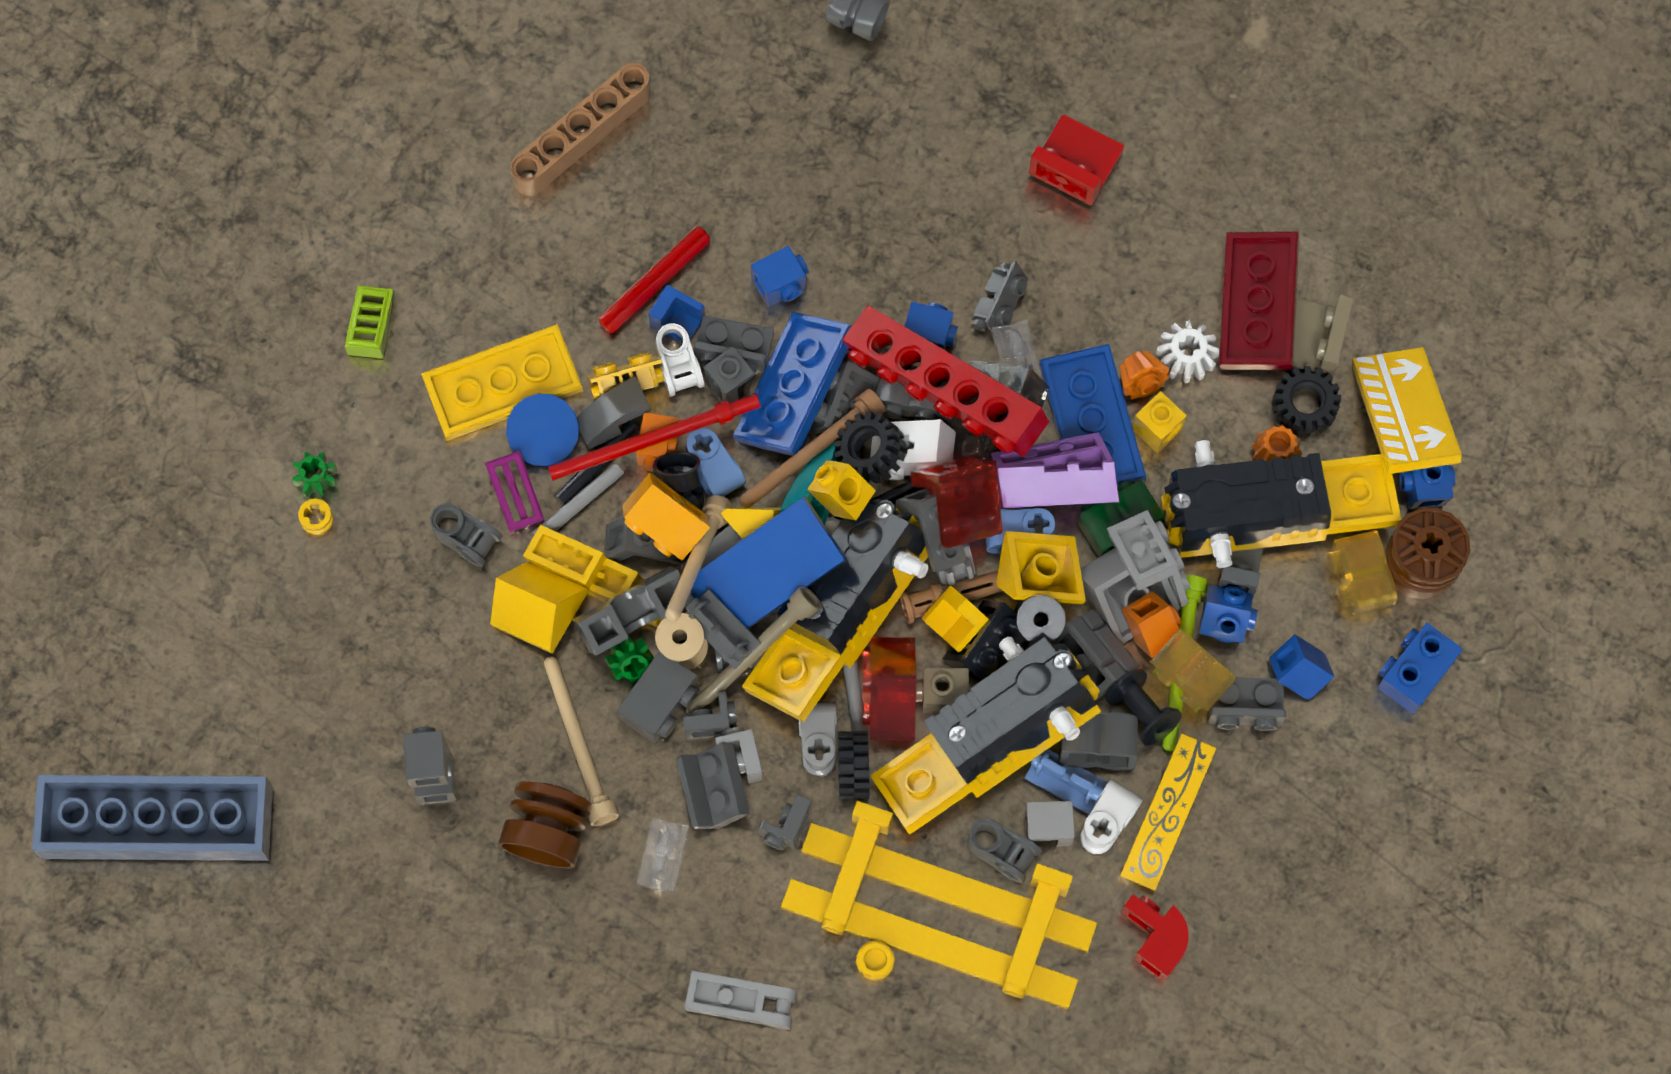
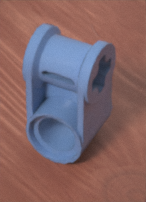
M701 428L689 434L686 452L699 457L702 472L701 485L709 497L713 495L724 497L746 484L745 476L739 465L728 454L712 430ZM700 444L703 448L709 446V453L705 454L703 450L696 451V445Z
M1044 508L995 509L986 512L989 523L985 525L987 552L1001 554L1003 537L1006 531L1035 533L1034 525L1042 524V534L1055 535L1054 517Z

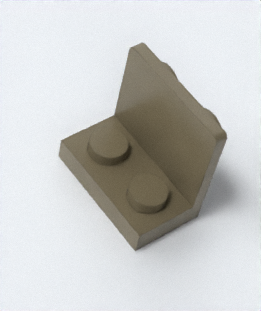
M1339 294L1335 306L1297 298L1293 369L1298 367L1299 371H1303L1304 366H1311V371L1316 372L1318 367L1323 369L1321 375L1326 377L1329 373L1333 377L1339 362L1353 297Z

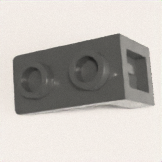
M925 488L895 500L897 509L901 514L908 512L916 520L920 521L933 572L939 573L966 561L949 491Z
M624 517L606 525L604 555L614 562L618 563L633 555L681 565L690 556L689 552L682 561L674 554L670 557L664 555L654 546L653 542L655 540L645 533L638 535L624 523Z
M1263 548L1232 552V555H1230L1232 565L1221 568L1218 586L1224 588L1238 587L1246 593L1253 594L1254 598L1261 574L1258 572Z

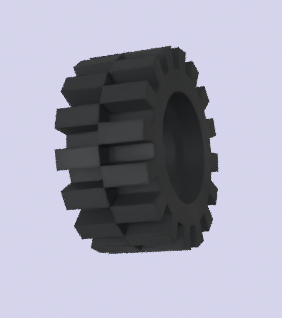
M1304 366L1303 371H1299L1298 367L1292 369L1290 375L1286 373L1282 377L1273 396V415H1278L1276 421L1279 425L1284 423L1286 429L1296 430V436L1302 437L1304 432H1308V437L1315 436L1317 431L1320 434L1325 432L1328 425L1331 426L1340 408L1341 394L1338 395L1340 389L1338 384L1331 383L1333 377L1329 373L1326 377L1321 375L1323 369L1318 367L1316 372L1311 371V366ZM1300 390L1313 391L1320 399V408L1309 414L1300 412L1293 404L1294 394Z
M866 412L865 417L860 413L854 415L856 422L853 423L848 419L844 423L848 427L846 432L840 429L837 433L842 440H835L834 447L839 450L834 452L835 458L841 463L850 464L868 483L870 481L874 484L881 483L880 476L888 480L892 477L889 473L891 469L896 472L900 469V466L896 464L897 460L904 461L906 456L900 451L907 449L906 442L902 440L905 438L903 433L896 425L879 413L875 415L873 412ZM873 436H879L881 443L878 451L871 458L862 460L860 452L864 443Z
M838 731L839 800L870 799L868 731Z

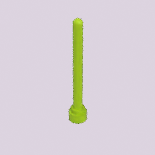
M1185 575L1190 585V589L1185 591L1189 604L1183 606L1180 619L1182 623L1179 625V630L1183 640L1176 645L1168 707L1178 709L1181 714L1197 603H1201L1202 597L1206 596L1208 586L1206 578L1196 575ZM1181 720L1176 728L1163 739V748L1166 751H1174L1176 748Z

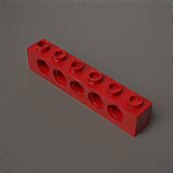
M867 305L842 339L850 351L848 357L853 362L863 368L870 365L877 369V375L891 385H894L896 381L905 386V391L917 401L923 402L924 399L932 402L934 409L944 417L952 419L955 416L962 420V425L972 434L978 437L985 434L992 438L991 442L1006 454H1010L1013 451L1025 457L1049 423L1042 407ZM892 346L889 351L880 354L884 347ZM921 362L916 369L908 370L912 364ZM950 379L945 386L936 388L942 380ZM978 396L976 402L971 405H965L968 399ZM1008 414L1003 421L994 422L999 415Z

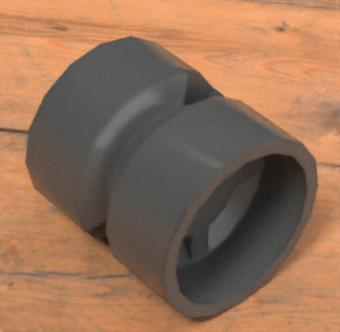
M831 0L826 13V22L842 29L851 26L853 34L873 41L885 20L890 0Z

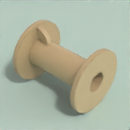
M681 613L680 618L676 622H670L664 618L658 625L655 641L662 655L680 663L689 670L698 667L704 661L708 652V642L704 638L703 628L696 618L690 619L689 614ZM686 640L683 644H678L679 641Z

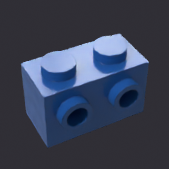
M1427 622L1420 631L1413 628L1400 645L1405 649L1398 660L1391 656L1378 673L1383 677L1378 689L1413 715L1463 650V648Z

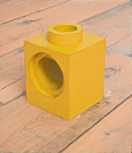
M1160 391L1135 415L1132 425L1133 431L1158 454L1183 430L1187 415Z
M826 460L824 465L817 470L814 480L807 489L833 516L851 520L858 519L876 491L850 464Z

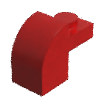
M1132 894L1124 905L1121 914L1150 934L1137 952L1134 960L1165 983L1187 949L1189 940L1187 923L1181 912L1174 905L1163 917L1158 913L1160 911L1159 906L1145 896L1139 899Z

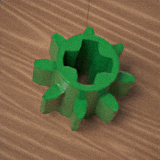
M306 451L304 452L305 458L300 463L293 462L292 464L299 473V475L292 478L294 486L304 484L302 491L305 497H308L311 492L319 493L321 497H325L324 491L329 485H337L335 479L330 474L335 473L338 469L335 462L325 464L327 460L325 452H320L318 456H310ZM318 470L321 471V475L316 474ZM309 473L314 474L311 479L308 477Z
M629 637L611 648V655L605 657L607 664L612 668L611 672L614 677L619 680L624 676L631 683H634L635 679H639L648 668V662H652L654 659L647 643L642 637L636 641Z

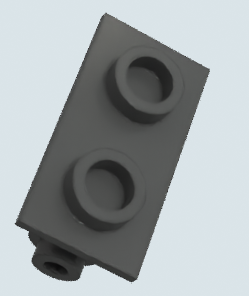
M1013 260L1011 265L1000 263L999 267L993 269L985 292L994 295V298L981 296L971 317L974 329L984 332L987 327L997 340L1001 339L1005 328L1010 325L1014 308L1019 298L1026 291L1028 278L1017 261Z
M710 589L699 599L695 598L686 607L688 610L686 614H689V618H696L700 622L704 631V638L734 669L761 643Z

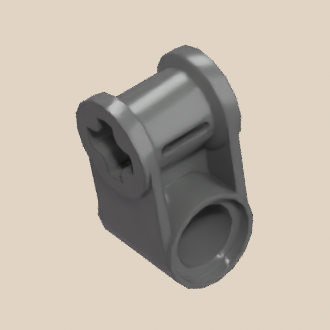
M451 503L438 505L430 516V523L435 538L477 567H483L485 564L484 557L493 544L500 542L503 537L490 524L476 519ZM444 518H454L458 521L456 527L451 530H442L438 525Z
M992 819L977 821L972 826L967 838V847L975 857L991 865L1007 878L1021 884L1026 879L1024 873L1034 856H1039L1042 852V849L1028 838L1012 832ZM979 831H988L994 836L995 844L990 847H983L977 843L975 834ZM1019 853H1022V856L1020 857L1017 864H1014L1013 862L1016 859L1017 855Z

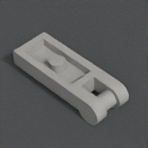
M691 971L684 1009L690 1012L790 1030L792 1017L789 1016L791 1003L796 1001L797 991L786 987ZM765 998L776 1000L774 1012L763 1011Z

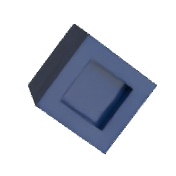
M666 285L648 313L650 327L657 331L666 324L675 323L681 325L686 330L691 341L701 325L703 315H705V307L702 303ZM675 333L666 334V336L682 344L679 335Z
M1296 634L1269 657L1278 682L1307 700L1311 699L1335 677L1325 653Z

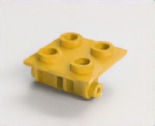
M644 352L628 357L629 364L617 367L616 363L609 362L593 367L594 374L588 375L587 379L591 383H597L596 386L591 387L594 401L617 386L614 377L617 376L619 384L623 383L622 375L628 373L629 379L633 378V371L636 373L642 391L659 387L658 383L664 381L661 367L654 369L653 365L662 363V360L657 356L652 357L649 352Z

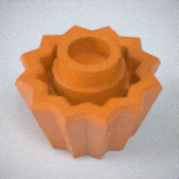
M1138 351L1135 354H1130L1128 358L1124 359V363L1120 365L1124 395L1130 396L1132 400L1138 397L1144 399L1146 396L1155 394L1160 388L1164 387L1165 381L1170 378V375L1167 374L1169 367L1148 351Z
M1283 425L1279 427L1267 426L1264 432L1256 434L1257 441L1251 445L1255 451L1253 459H1264L1265 462L1270 461L1272 458L1283 457V459H1288L1290 456L1302 455L1299 448L1300 439L1294 435L1292 429H1286Z

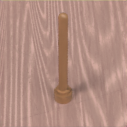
M866 389L857 396L856 403L852 405L853 410L740 497L741 506L744 508L753 506L833 444L835 440L837 441L840 438L837 435L838 431L841 429L846 432L848 429L844 423L848 419L853 423L856 422L854 415L860 413L865 417L866 412H873L875 415L877 413L881 415L885 413V406L878 395L871 389Z

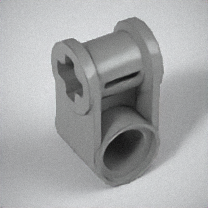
M818 702L804 722L799 720L802 762L806 771L813 776H825L835 767V735H837L835 702ZM815 750H822L823 760H816Z

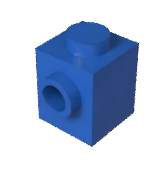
M789 245L750 265L751 278L768 307L782 300L785 302L794 300L806 288V274L809 273L808 267L800 254L796 256L793 254Z
M911 302L904 327L943 350H946V346H954L958 326L953 325L954 312L948 311L945 306L938 303H928L925 305Z

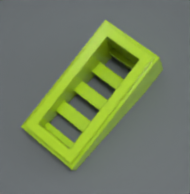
M357 286L345 342V349L348 355L384 359L394 289ZM365 296L384 298L383 304L364 302ZM365 309L381 311L380 316L362 314V311ZM360 323H378V327H362ZM358 335H374L375 340L358 339Z

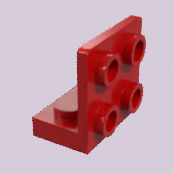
M1062 115L1043 148L1037 146L1030 160L1029 174L1092 206L1120 158L1124 145L1066 115Z

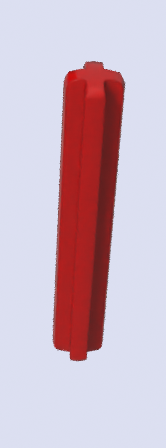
M700 226L692 229L599 317V323L602 328L610 334L614 333L709 244L710 236Z

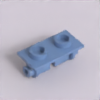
M1049 749L1035 757L1024 779L1064 801H1072L1074 807L1090 814L1108 782L1083 768L1059 764L1060 755Z

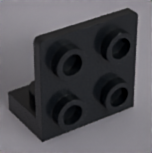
M988 600L981 602L977 609L989 620L960 652L950 646L942 658L952 668H969L982 681L1008 663L1003 655V650L999 647L1000 642L1004 638L1012 637L1014 642L1019 644L1024 651L1035 644L1022 636L1017 627V613L1005 602Z

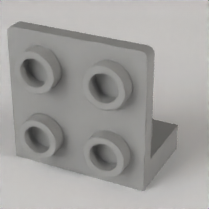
M1148 510L1107 528L1109 537L1138 591L1168 578L1181 607L1189 604L1185 591L1190 589V585L1182 570L1184 564L1177 549H1171L1168 545L1169 537L1161 521L1154 523Z

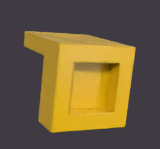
M951 585L922 616V620L958 652L970 642L989 620Z

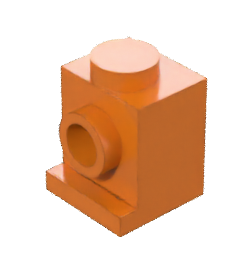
M644 412L640 434L680 421V418ZM678 437L636 451L638 465H642L645 470L653 472V463L659 456L677 452Z

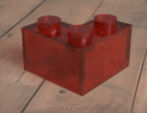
M872 637L870 640V651H863V693H870V703L862 704V725H870V740H915V637Z

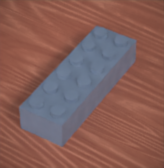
M38 775L32 850L41 859L269 861L273 786L266 776Z

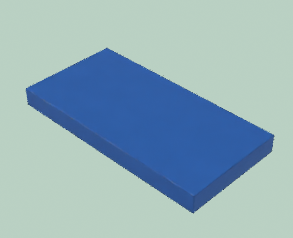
M792 312L753 393L757 395L761 408L743 414L733 438L738 443L791 456L800 451L848 350L842 339L852 325Z
M1106 344L1040 359L1038 364L1059 440L1099 432L1114 461L1117 487L1127 481H1131L1132 484L1139 481L1146 482L1147 477L1110 345Z
M802 497L699 571L690 593L694 599H699L710 589L749 629L789 601V597L800 586L809 587L846 561L847 558L807 498Z

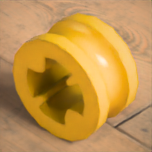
M318 498L309 499L299 508V521L303 529L309 534L321 535L331 528L333 513L325 501ZM320 509L321 514L325 516L323 521L320 518L318 519L320 522L318 524H312L310 518L307 517L308 513L313 515L312 510Z

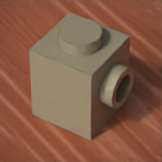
M924 668L923 679H916L915 702H923L922 713L939 714L940 709L947 704L949 706L956 702L955 699L963 693L965 695L968 694L969 668Z

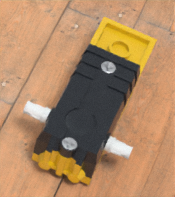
M1201 440L1195 443L1197 452L1195 453L1196 467L1173 471L1170 475L1169 485L1164 487L1163 495L1160 496L1161 508L1166 511V526L1169 528L1166 530L1169 537L1168 544L1178 547L1181 558L1213 554L1216 557L1218 568L1232 565L1230 555L1234 551L1325 541L1328 534L1395 527L1402 520L1393 475L1388 474L1382 454L1321 461L1320 453L1308 454L1306 457L1296 455L1290 456L1288 459H1283V457L1272 458L1266 462L1262 459L1216 465L1213 451L1210 448V441Z
M875 499L869 501L857 520L846 518L838 520L834 517H827L825 526L847 560L807 587L817 596L822 608L810 619L797 620L767 649L742 685L747 693L804 722L843 665L851 669L914 576L923 578L926 575L928 565L924 562L928 557L921 526L912 514L908 512L901 514L893 503L888 500ZM787 604L782 605L776 613L778 618L788 609Z
M1012 637L1004 638L1000 642L999 647L1003 650V655L1008 663L970 688L971 692L966 695L963 693L956 698L954 704L951 706L947 704L940 709L938 715L935 717L932 715L924 720L931 733L870 775L909 834L915 832L969 793L973 792L976 798H978L1064 737L1067 741L1075 739L1080 734L1078 728L1101 712L1095 702L1100 693L1099 689L1087 672L1081 668L1080 663L1066 644H1053L1050 639L1044 637L1024 651L1019 644L1014 642Z

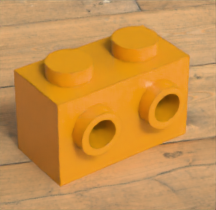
M651 472L622 505L625 518L624 523L638 535L647 534L655 540L653 544L660 552L668 557L674 554L682 561L710 529L708 515Z

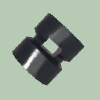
M672 452L659 456L653 463V475L698 509L702 510L704 494L701 486L702 472L699 457L688 452Z

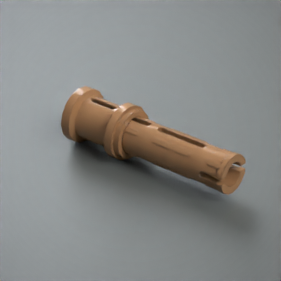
M998 570L975 576L972 579L961 580L952 585L968 601L1003 592L996 586ZM934 582L930 583L926 589L908 594L904 591L899 600L906 622L911 624L914 623L915 618L922 617L950 585L941 586L939 583L936 584ZM989 583L988 586L961 593L962 590ZM928 600L927 603L915 606V604Z

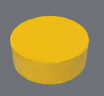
M868 942L857 953V969L868 980H883L893 970V951L883 942Z

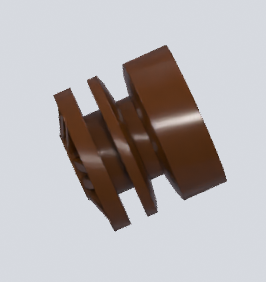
M1420 508L1407 514L1396 526L1383 555L1384 572L1390 584L1401 594L1416 600L1433 599L1445 594L1456 582L1470 554V539L1463 523L1451 513L1438 508ZM1427 544L1429 548L1423 549V545ZM1430 549H1436L1435 553L1432 554Z
M532 781L517 782L514 793L520 799L512 800L510 808L518 815L524 817V819L505 820L498 843L499 847L510 854L531 862L556 868H574L581 848V841L567 832L586 830L587 821L582 817L590 816L593 808L592 803L586 798L557 785Z

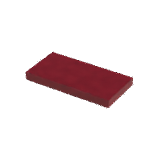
M1298 231L1226 232L1219 357L1220 370L1293 369L1299 258Z

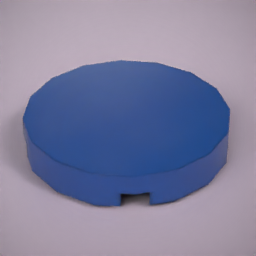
M538 393L524 398L514 406L507 419L506 435L510 448L514 452L520 451L523 461L533 466H550L562 462L573 452L578 442L579 424L575 412L566 401L551 394Z

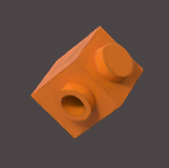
M1153 591L1121 609L1135 644L1152 659L1159 654L1166 653L1172 646L1183 640L1178 627L1182 622L1177 611Z

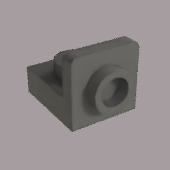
M734 347L729 348L704 366L705 382L721 402L727 400L728 403L738 400V387L754 376L753 370Z
M726 691L718 692L720 713L713 714L712 710L701 709L692 711L690 713L691 716L683 717L686 740L720 737L724 730L730 729L729 724H737L735 702H727Z
M797 795L793 805L787 803L779 820V824L783 825L782 829L761 821L758 829L760 836L764 837L763 842L778 850H784L785 846L794 850L811 813V800Z

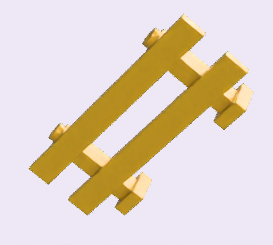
M857 801L852 814V823L857 824L853 837L811 823L801 852L842 866L833 893L791 879L781 909L821 922V928L828 932L843 935V932L847 931L872 941H880L889 947L1003 986L1002 992L1010 996L1022 999L1026 994L1069 1009L1078 979L1038 966L1035 963L1044 937L1088 952L1097 922L1054 908L1058 895L1066 897L1073 878L1072 875L1037 863L1030 885L1037 888L1033 900L877 846L876 842L879 833L888 835L892 824L893 813ZM864 875L1022 929L1014 955L1010 956L856 902L855 900Z

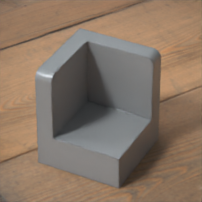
M1072 801L1027 802L1025 817L1027 818L1029 840H1056L1057 846H1072L1074 841Z

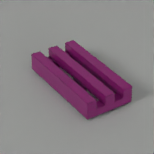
M520 451L485 463L510 533L545 520ZM512 461L516 462L535 514L529 518L508 464ZM502 466L521 519L515 523L495 467Z

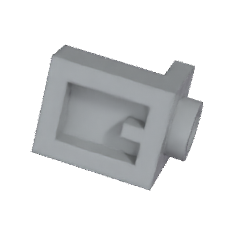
M734 727L724 730L721 733L722 736L715 738L716 745L722 742H732L734 750L740 749L735 754L740 774L746 773L748 784L763 781L752 729L744 731L743 727Z

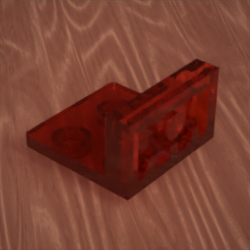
M965 457L911 471L912 486L926 488L929 494H936L940 540L943 548L956 547L999 535L1003 532L996 461Z

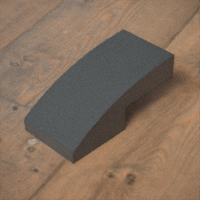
M635 376L600 396L576 418L588 449H591L621 435L619 425L652 410Z

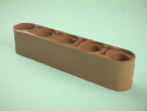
M637 63L623 66L515 156L510 166L515 189L520 194L526 196L539 193L642 107L651 95L649 73L646 68ZM633 81L642 83V85L636 89H631L626 86L628 83ZM607 103H611L616 106L611 111H603L600 109L602 105ZM584 125L589 127V130L585 133L579 134L573 131L578 126ZM552 148L563 150L556 156L546 154ZM525 170L536 172L533 177L527 179L519 176Z

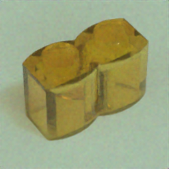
M1375 530L1334 540L1331 547L1332 551L1327 553L1331 572L1333 574L1338 573L1342 586L1337 588L1341 606L1343 608L1348 607L1351 616L1394 607L1398 599L1378 531Z
M1181 628L1151 660V663L1156 667L1152 674L1168 688L1174 682L1182 689L1184 693L1180 699L1196 713L1201 707L1208 712L1237 679Z

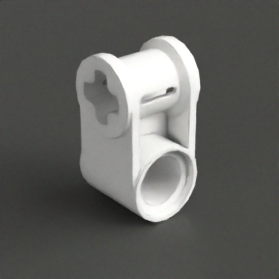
M675 323L666 324L661 327L657 333L655 345L658 357L662 360L660 367L669 397L675 396L676 391L696 385L699 388L705 387L698 360L694 356L686 330L681 325ZM668 333L679 335L682 340V346L674 351L667 350L662 344L663 336ZM690 374V375H688V376H684V377L675 379V378H677V377Z
M1110 779L1082 828L1080 834L1082 847L1092 854L1107 852L1123 828L1129 824L1141 805L1143 798L1115 780ZM1098 828L1105 831L1099 838L1093 835Z

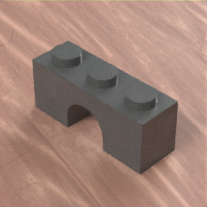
M668 567L572 619L588 651L596 656L628 639V635L639 627L651 621L666 618V609L681 577L678 569ZM689 594L684 608L693 601L691 594Z
M419 727L413 729L412 734H403L406 780L410 788H414L418 804L457 801L454 760L443 732L436 731L434 727Z

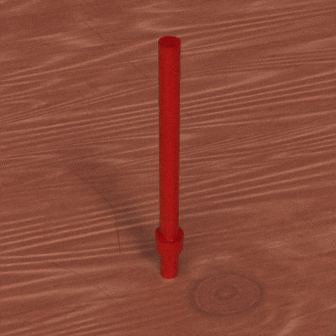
M756 394L731 403L725 400L714 404V409L549 466L547 468L550 477L554 481L718 422L720 426L734 421L735 416L761 408L759 399Z

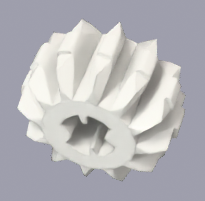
M1190 320L1186 321L1184 329L1177 323L1172 324L1171 333H1162L1160 337L1162 345H1159L1156 350V354L1163 357L1161 362L1172 368L1170 371L1171 380L1176 378L1178 374H1182L1185 384L1190 382L1191 374L1200 381L1204 379L1205 370L1213 371L1216 364L1213 359L1219 355V349L1212 346L1216 341L1215 334L1204 336L1206 326L1202 324L1197 330L1192 329L1193 324ZM1183 348L1191 349L1190 354L1192 355H1185V349Z

